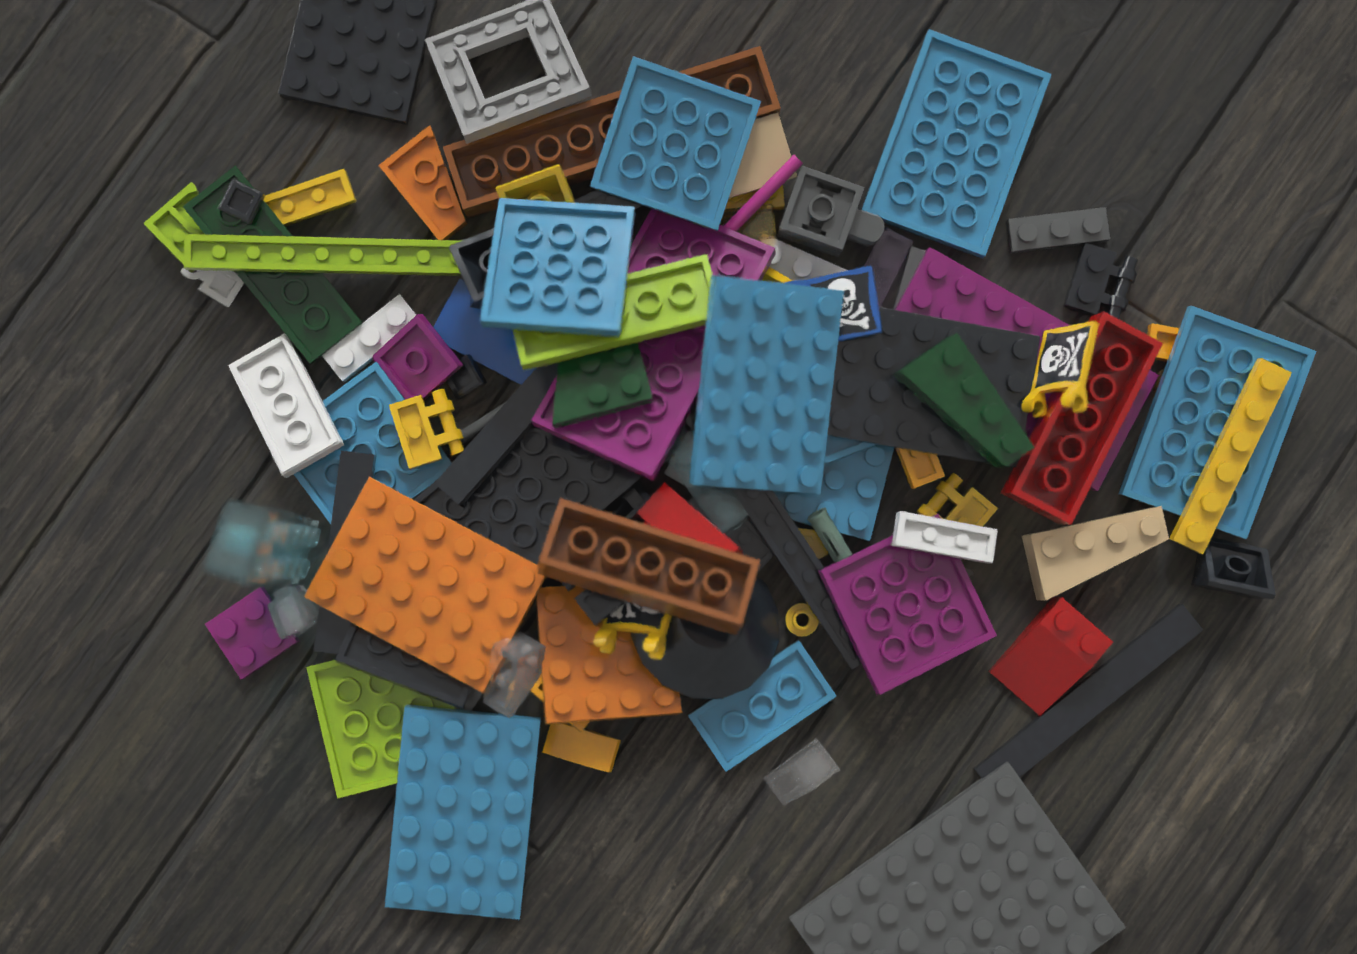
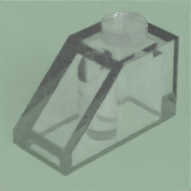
M291 584L283 586L273 594L275 599L267 604L281 639L298 637L318 622L319 608L313 601L304 597L307 591L303 585L292 587Z
M522 632L515 634L512 639L506 638L494 643L489 666L492 676L486 688L483 703L508 718L513 716L541 676L546 646Z
M816 738L763 779L784 806L817 788L837 773L840 768Z

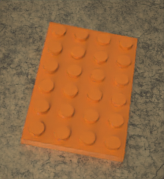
M369 477L304 597L478 691L485 693L546 576L538 574V565Z

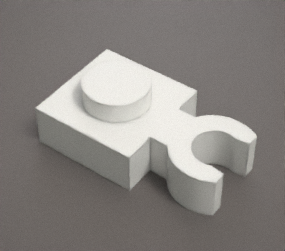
M184 268L180 271L188 279H200L203 281L198 290L226 307L231 305L244 284L238 274L233 271L197 270L195 273H191Z

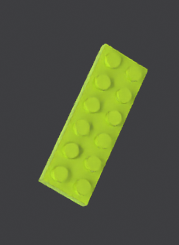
M707 254L629 273L620 336L513 329L523 371L706 325L711 275H713Z

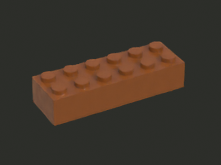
M560 498L539 559L538 574L736 635L744 619L760 560Z

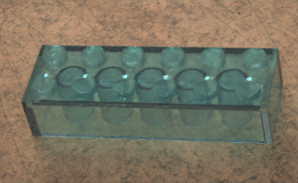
M228 500L204 571L246 585L298 584L300 579H304L308 573L310 561L307 560L310 548H314L317 545L321 529L317 528L319 521L280 508Z

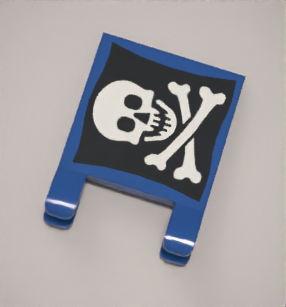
M872 266L784 283L844 291L838 342L883 333Z

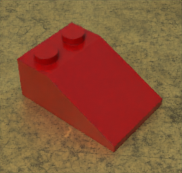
M665 482L637 512L644 520L643 524L744 555L735 543Z
M1052 597L988 672L1037 715L1041 716L1093 667L1113 641L1062 597Z

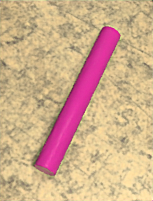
M793 155L723 227L737 232L803 163Z

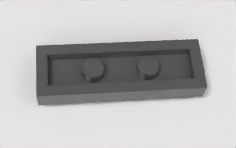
M1106 207L1012 218L1006 221L1010 254L1077 246L1084 243H1102L1110 240Z

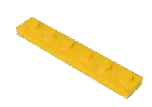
M1263 358L1256 360L1169 538L1170 540L1199 554H1204L1292 372Z

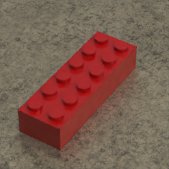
M1106 312L1093 315L1088 321H1095L1099 325L1085 385L1088 402L1086 410L1075 413L1072 411L1074 405L1067 408L1062 406L1061 398L1066 390L1052 392L1047 401L1046 414L1038 419L1029 436V440L1034 448L1021 456L1016 468H1013L1001 491L1002 495L1060 525H1072L1163 345L1162 342Z

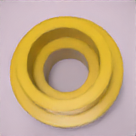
M805 603L793 605L785 616L788 630L796 636L803 637L812 634L819 623L809 606ZM801 613L808 616V623L805 626H799L796 623V617Z

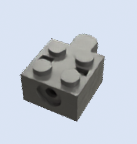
M801 165L777 236L839 257L846 239L864 246L876 244L884 233V222L879 215L858 208L865 187Z

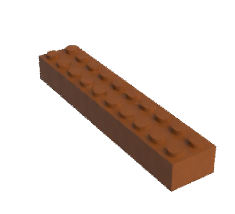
M760 46L679 71L685 75L761 101L755 119L775 113L780 114L781 107ZM622 90L541 115L466 144L465 140L443 146L462 209L467 218L498 208L499 196L496 191L497 186L560 164L569 186L592 179Z

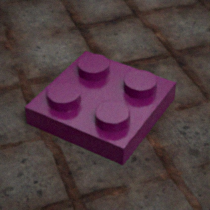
M417 314L372 356L405 400L422 395L425 401L433 391H436L463 366L423 314Z
M264 587L257 588L205 623V626L241 680L300 642Z

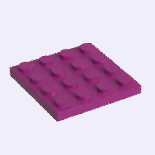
M939 514L931 516L934 518L941 519ZM893 535L818 571L877 695L997 636L960 558L891 546Z

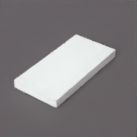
M285 333L228 365L282 476L288 478L344 446L293 342Z

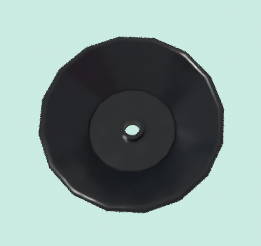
M756 574L744 619L736 635L672 616L666 634L665 653L662 659H651L649 653L644 651L643 644L649 634L631 632V638L642 664L663 686L690 698L723 699L750 688L769 668L779 643L778 609L767 584Z

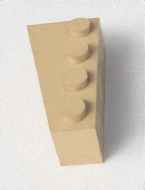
M1162 506L1022 535L1036 600L1046 601L1168 540L1169 536Z

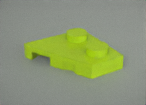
M192 182L143 223L183 266L184 234H204L183 208L186 203L199 194Z

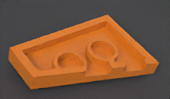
M430 125L378 165L438 240L449 239L467 224Z

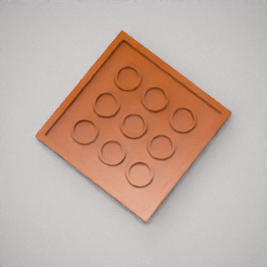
M565 586L540 588L535 599L545 725L678 715L682 713L680 693L663 686L642 664L631 638V632L617 631L616 647L612 654L601 653L600 647L594 645V637L602 627L603 622L595 626L574 599L584 591V588L576 586L571 591H568Z

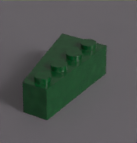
M958 333L945 338L893 374L899 382L904 383L913 391L919 400L933 409L948 426H951L963 436V439L995 468L1007 467L1034 448Z

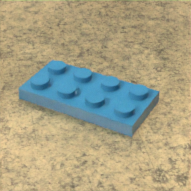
M797 640L772 658L769 668L750 688L723 699H710L688 714V716L726 772L837 696L803 645Z

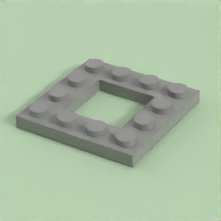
M527 0L425 39L466 144L592 96L587 80L550 0ZM529 37L546 76L485 99L468 59Z

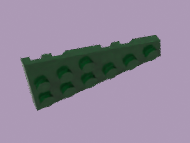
M638 342L558 362L552 421L554 429L654 402Z

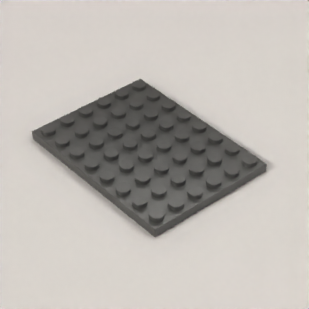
M1008 761L983 779L981 778L789 917L814 954H1091L1126 928Z

